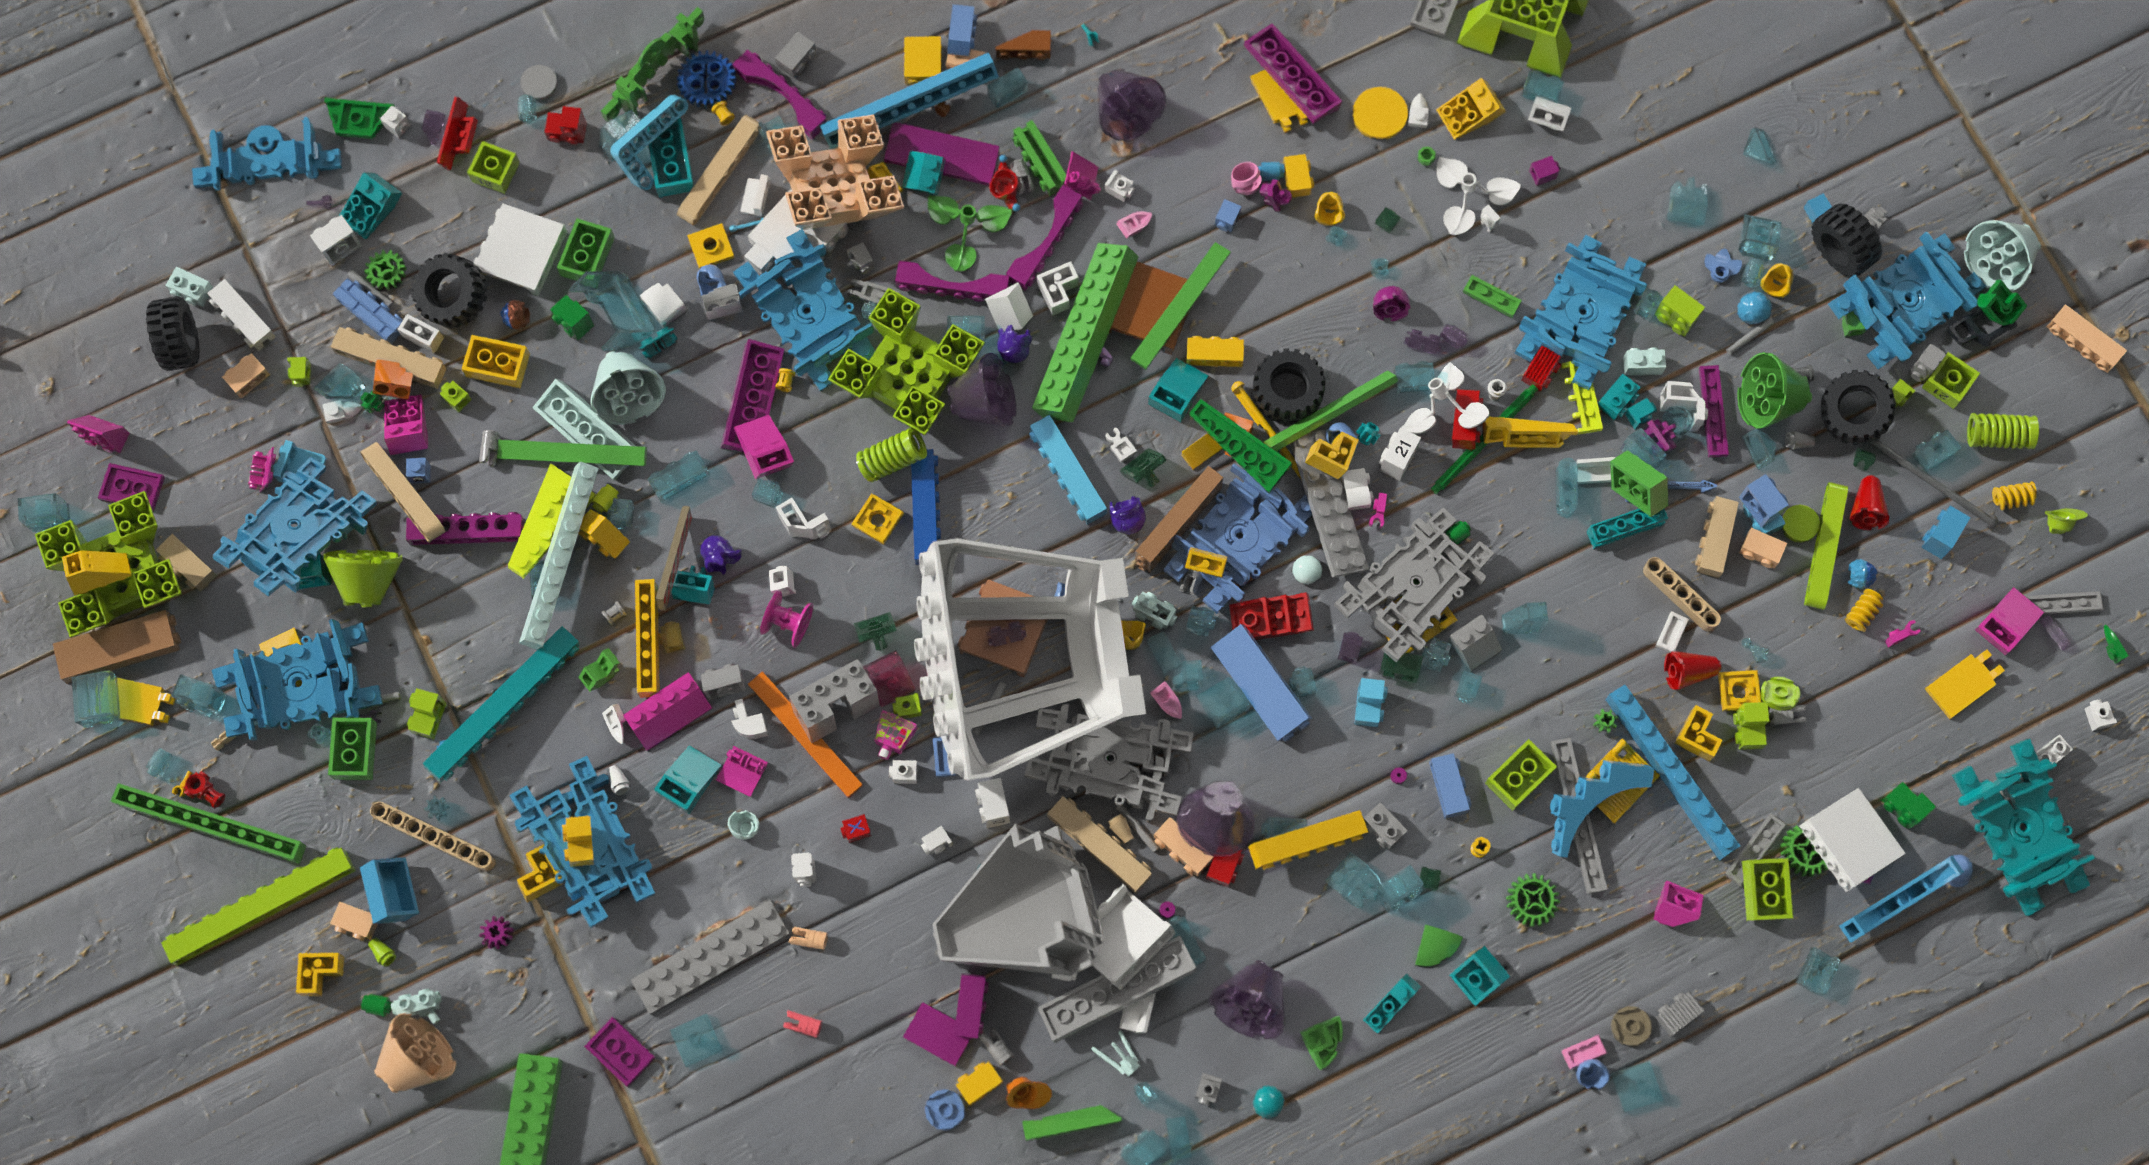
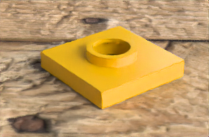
M722 223L687 235L699 270L705 265H715L735 258ZM712 239L716 240L717 246L715 249L706 250L704 248V242L706 243Z
M871 493L851 525L884 545L904 515V512ZM880 514L885 518L882 526L877 527L871 523L874 515Z
M1758 670L1719 672L1718 682L1722 712L1737 711L1743 703L1761 702ZM1737 685L1745 689L1744 698H1735L1732 688Z

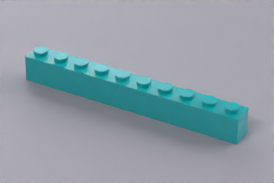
M561 626L542 647L422 763L423 767L440 783L444 780L448 781L454 775L453 771L458 766L462 767L468 761L467 757L472 752L476 753L482 747L481 743L486 738L490 739L496 733L495 729L500 724L503 726L510 719L509 715L514 710L516 712L519 711L524 705L523 702L528 697H533L538 691L537 688L542 683L546 684L551 679V674L555 670L559 671L565 665V660L569 656L573 657L579 651V641Z

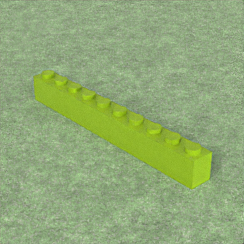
M338 847L333 848L327 852L326 856L322 858L316 857L307 866L295 868L290 875L276 878L273 884L259 887L250 896L244 895L240 897L237 903L223 906L220 908V912L204 916L202 921L197 924L187 925L184 927V931L168 935L161 944L170 963L178 966L352 874L356 870L346 850Z

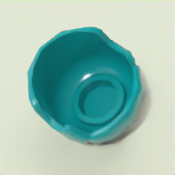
M1270 1085L1259 1088L1253 1100L1255 1112L1262 1118L1267 1119L1278 1116L1284 1106L1282 1092L1275 1086Z

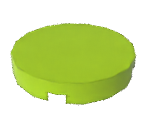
M1801 504L1793 505L1782 516L1786 523L1782 530L1785 536L1794 542L1802 543L1809 541L1819 531V516L1808 506Z
M1785 677L1770 678V680L1763 683L1760 691L1761 699L1763 702L1768 703V707L1781 711L1793 709L1798 704L1801 695L1799 687H1796L1792 680Z

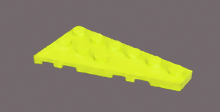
M551 463L508 563V568L523 579L549 550L571 480L569 475ZM592 491L588 500L587 507L591 504L593 498L596 496V494Z

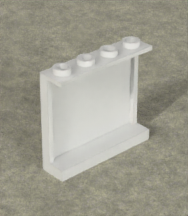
M786 196L777 203L748 235L749 242L753 246L758 243L773 255L775 260L793 252L786 237L801 229L794 225ZM846 222L839 225L803 231L813 247L824 244L827 253L835 248L836 242L839 239H843L846 236L848 225ZM798 259L791 261L795 268L803 267Z
M502 204L501 208L496 211L493 225H490L486 241H483L481 244L479 257H476L473 263L481 269L482 274L528 289L532 295L539 296L567 230L564 224Z
M1859 788L1800 825L1803 834L1810 840L1815 851L1820 854L1827 868L1832 871L1839 885L1846 892L1906 854Z
M1124 884L1115 889L1107 901L1098 907L1097 911L1104 941L1099 945L1100 950L1097 956L1092 959V966L1119 990L1176 934L1167 921L1161 920L1130 893Z

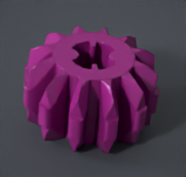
M492 916V922L486 919L485 923L487 926H480V929L484 931L479 934L480 938H484L482 944H488L489 949H493L495 946L497 950L501 949V944L507 947L506 939H513L512 936L508 935L514 932L513 928H508L511 923L505 921V918L502 916L498 920L496 916ZM498 929L500 931L499 935H493L494 930L497 931Z

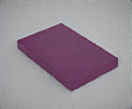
M109 463L98 499L115 503L145 491L154 512L165 476Z
M923 1002L903 1036L904 1039L956 1067L971 1040V1037L954 1036L956 1020Z
M613 1017L584 1046L626 1087H629L656 1058Z

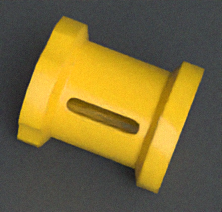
M721 101L715 104L711 111L718 116L720 124L726 126L735 119V115L730 113L726 107V102Z
M786 368L779 369L780 377L775 388L783 392L792 391L791 384L796 372Z
M1478 837L1470 849L1473 856L1482 858L1488 853L1491 846L1488 839ZM1478 844L1485 847L1483 851L1476 848Z

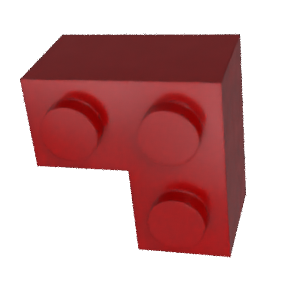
M563 106L562 113L548 112L544 131L547 140L554 143L563 141L573 145L578 143L584 144L587 122L582 109Z

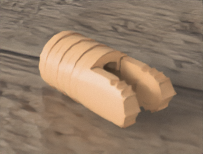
M799 927L792 929L793 934L801 937H791L789 940L790 944L825 950L828 938L827 932Z

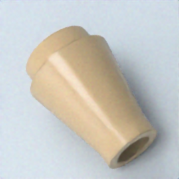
M1122 814L1108 821L1110 824L1109 828L1124 844L1134 838L1127 819Z

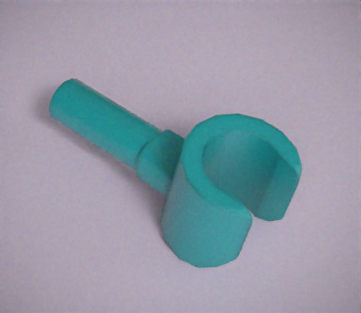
M1082 24L1081 27L1087 34L1089 45L1093 46V41L1099 43L1098 33L1091 32L1085 24Z

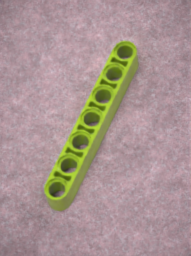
M1828 482L1819 520L1820 527L1816 536L1804 600L1805 606L1824 610L1827 605L1848 486Z

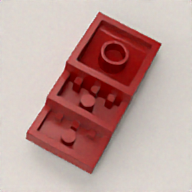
M1307 592L1291 596L1262 597L1229 605L1232 630L1243 624L1255 640L1314 631L1309 594Z

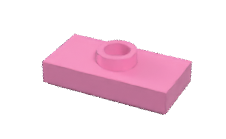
M1599 1035L1561 1051L1569 1070L1579 1066L1586 1060L1596 1059L1607 1054Z

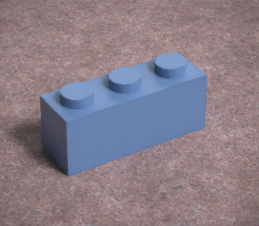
M953 4L947 54L969 56L970 49H974L975 38L971 37H975L976 26L973 25H977V14H974L973 6Z
M1454 753L1432 758L1429 765L1444 818L1468 813L1469 807H1471V800L1469 795H1465L1464 788H1466L1464 777H1460L1459 770L1461 766L1459 759H1455Z

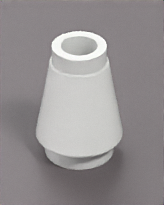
M1494 379L1488 384V393L1491 400L1496 401L1506 393L1507 387L1502 380Z
M618 765L609 767L607 771L612 792L615 795L627 793L630 790V783Z

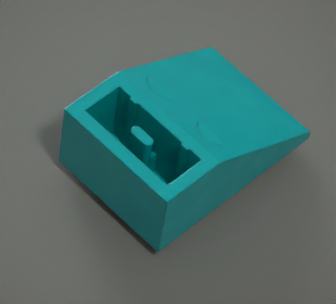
M363 172L340 215L343 216L353 231L367 239L395 208L403 193L375 172Z
M1176 358L1149 395L1148 405L1181 423L1209 375Z
M689 745L664 773L654 791L657 795L690 815L722 765Z

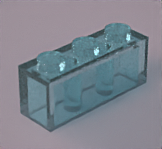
M696 450L686 453L677 462L669 463L665 469L653 472L647 480L662 503L707 477L710 473Z

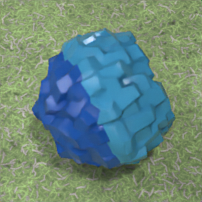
M1860 559L1849 564L1848 571H1851V579L1848 583L1852 587L1861 590L1870 587L1877 580V569L1869 562Z

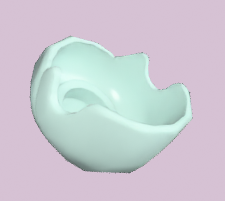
M1304 555L1294 562L1292 572L1295 579L1300 583L1313 584L1321 578L1323 568L1318 559L1313 556Z
M747 810L743 812L735 811L728 818V827L734 837L740 840H747L753 838L759 831V821L755 814Z

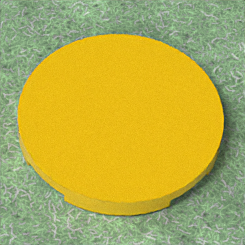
M1373 87L1364 91L1358 96L1353 106L1355 126L1363 135L1371 139H1390L1396 136L1404 128L1408 117L1405 100L1396 91L1386 87Z

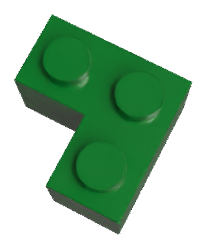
M567 295L550 309L553 315L551 317L558 326L561 324L565 333L570 338L574 336L579 340L594 327L589 313L576 300L573 302Z
M1904 782L1897 785L1881 800L1884 803V808L1898 818L1897 821L1901 826L1908 829L1918 824L1936 808L1923 792L1916 796Z

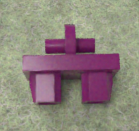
M1273 179L1271 184L1262 183L1260 194L1265 196V204L1272 205L1274 211L1280 212V205H1286L1291 202V192L1287 189H1282L1278 180Z
M1659 419L1648 422L1649 426H1647L1643 433L1648 439L1657 437L1659 442L1653 445L1657 454L1674 450L1677 447L1672 440L1676 437L1673 432L1677 428L1675 424L1669 426L1667 421L1661 423Z

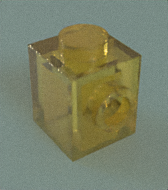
M667 622L664 626L660 627L661 633H658L660 645H664L667 653L686 649L679 622Z

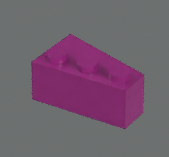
M961 973L954 1036L978 1038V1034L983 1033L984 1022H980L981 1014H985L986 1002H983V993H988L989 982L985 981L984 975Z

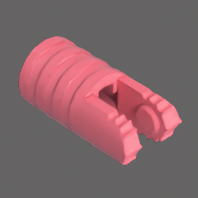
M788 1010L787 1016L800 1022L799 1025L785 1022L784 1028L815 1038L819 1036L822 1027L821 1020Z

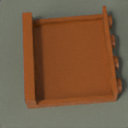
M1137 261L1109 333L1112 334L1114 330L1143 341L1188 279ZM1187 315L1163 346L1165 353L1172 355Z

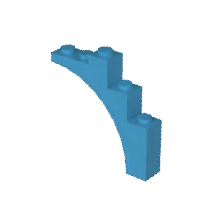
M1603 760V764L1600 767V779L1578 777V782L1575 785L1576 796L1554 794L1550 808L1551 814L1558 816L1554 825L1555 837L1551 844L1552 853L1560 857H1568L1573 837L1586 815L1600 802L1618 792L1637 787H1652L1654 768L1644 764Z
M1952 855L1839 926L1851 943L1958 877L1964 871Z

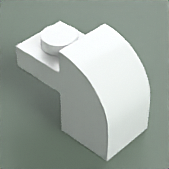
M743 699L735 700L736 707H733L735 718L739 719L733 720L732 724L737 733L746 739H758L768 736L762 713L748 717Z

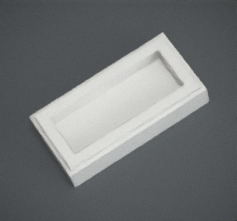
M1671 611L1655 647L1669 653L1675 651L1689 619Z

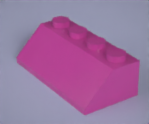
M688 672L623 716L646 751L710 711L712 707Z

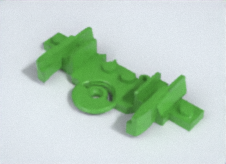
M697 7L688 17L680 13L675 17L678 23L669 32H665L660 38L654 39L646 46L638 62L629 71L628 76L625 79L621 76L616 81V90L612 93L613 98L601 110L603 119L609 123L611 119H615L619 115L621 109L637 117L638 101L640 98L644 102L648 100L643 87L647 84V79L651 80L655 76L656 71L667 63V57L673 55L676 49L687 57L689 56L688 48L696 52L699 50L697 45L699 41L697 28L701 27L705 19L700 8Z

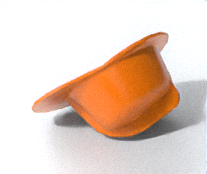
M1026 1077L1016 1078L1006 1085L1008 1090L1006 1101L1011 1108L1038 1109L1045 1106L1052 1097L1050 1086L1046 1083L1031 1081Z

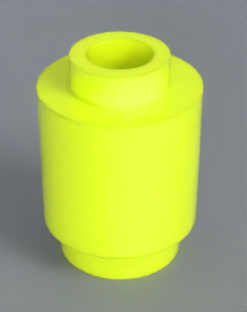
M606 484L593 498L592 503L594 505L592 507L600 513L603 511L608 512L617 500L619 492L611 485Z

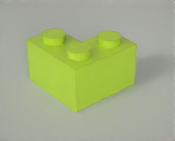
M416 688L415 693L411 694L409 700L410 707L414 710V713L408 719V730L412 734L435 739L447 703L439 694Z
M1743 703L1733 715L1734 725H1737L1735 742L1739 744V750L1763 749L1767 745L1765 725L1769 722L1768 703Z

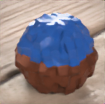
M511 300L505 304L500 314L506 326H509L511 329H521L530 323L531 313L529 308L523 307L525 302Z

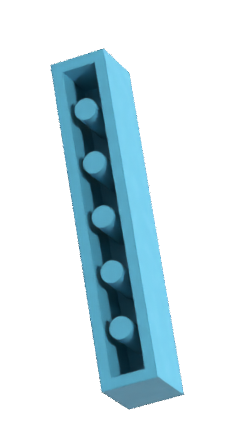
M1048 415L1030 425L1029 436L1033 443H1038L1040 447L1038 449L1043 459L1047 458L1049 461L1048 467L1050 471L1058 476L1059 479L1057 481L1061 489H1066L1069 494L1067 498L1071 505L1075 504L1078 511L1076 513L1080 520H1084L1088 525L1106 515L1107 508L1051 416Z

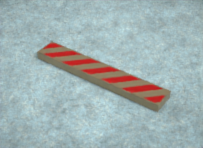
M683 506L656 596L659 610L666 611L692 521L690 506Z

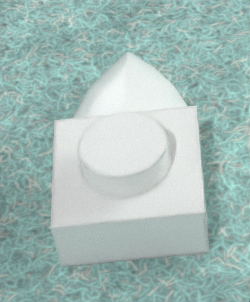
M1421 93L1414 98L1410 106L1408 126L1427 128L1429 108Z
M342 400L323 404L327 424L352 418L363 409L361 404L342 402Z
M614 704L602 714L612 736L620 744H623V723L626 720L619 704Z

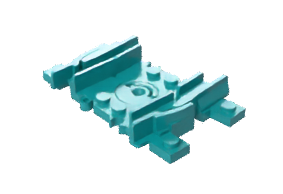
M2025 739L2010 746L2017 765L1995 773L1997 780L1994 782L1988 779L1980 782L1972 766H1967L1952 774V777L1963 795L1958 798L1960 806H1967L1976 800L1979 801L1970 810L1974 819L1980 821V823L1975 824V831L1984 833V838L1993 853L1992 860H1998L1999 858L2002 860V866L1997 868V870L2003 872L2009 883L2003 887L2005 895L2010 898L2015 896L2025 916H2029L2045 907L2036 890L2043 886V884L2050 885L2064 878L2069 893H2075L2089 887L2090 883L2083 865L2090 863L2095 859V856L2086 855L2077 860L2072 859V857L2081 854L2079 851L2081 846L2080 844L2073 843L2072 839L2066 836L2071 835L2073 830L2070 826H2063L2064 820L2057 805L2058 797L2050 798L2048 796L2049 790L2054 789V787L2049 785L2050 782H2053V778H2050L2047 772L2056 767L2057 763L2050 762L2049 759L2039 761L2031 739ZM2021 775H2022V778H2023L2024 782H2023V783L2013 784V783H2015V782L2021 781L2020 778H2021ZM2000 791L2003 792L2004 797H2007V798H2010V799H2011L2012 804H2013V806H2014V809H2013V807L2011 806V804L2009 803V801H2008L2007 799H2004V798H2003V796L2001 795ZM2022 823H2024L2026 826L2025 830L2023 831L2020 829V825Z

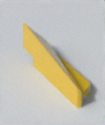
M1491 416L1482 423L1484 443L1503 441L1504 447L1560 448L1564 445V440L1571 435L1576 436L1578 434L1574 424Z

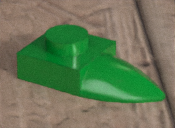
M2104 625V634L2108 644L2106 647L2107 654L2117 664L2129 656L2115 633L2107 625Z

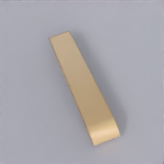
M744 115L679 207L678 217L692 225L699 221L760 133L762 123L748 115Z
M377 442L360 451L364 461L428 542L446 532L438 518Z
M376 802L370 808L371 816L380 823L481 871L488 872L495 866V859L488 852L390 805ZM385 808V813L382 816H377L378 810ZM398 816H402L401 823L395 825V819ZM419 824V830L412 833V827ZM436 832L437 837L435 840L429 841V835ZM449 841H454V846L451 849H446V844ZM471 849V855L463 857L464 851ZM488 857V863L484 866H481L480 862L482 858Z

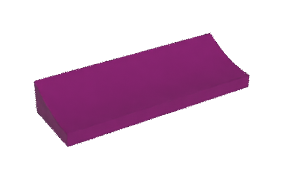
M1273 23L1244 41V47L1313 124L1323 117L1339 111L1342 100Z
M894 122L892 123L884 162L906 167L910 151L937 155L946 159L943 176L989 186L995 173L1000 148L994 144Z
M752 339L747 340L721 449L744 452L734 427L769 415L784 348Z

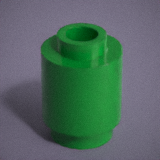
M1459 520L1445 534L1452 542L1459 545L1471 536V528L1465 521Z
M375 994L364 995L361 1010L367 1014L386 1017L392 1011L391 1003L393 1002H390V997Z

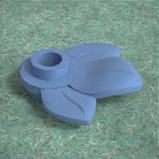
M1726 248L1720 250L1715 256L1706 254L1704 259L1706 268L1711 271V278L1718 283H1723L1729 276L1736 275L1742 266L1741 260L1731 261ZM1717 272H1721L1723 276H1718Z

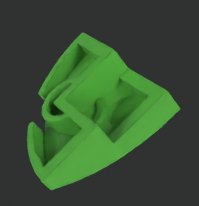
M1425 925L1415 965L1426 967L1440 964V961L1447 957L1450 958L1456 952L1463 937L1443 929Z
M1340 1016L1330 1018L1300 1031L1302 1039L1319 1070L1328 1066L1338 1053L1335 1049L1338 1041L1341 1042L1343 1038Z

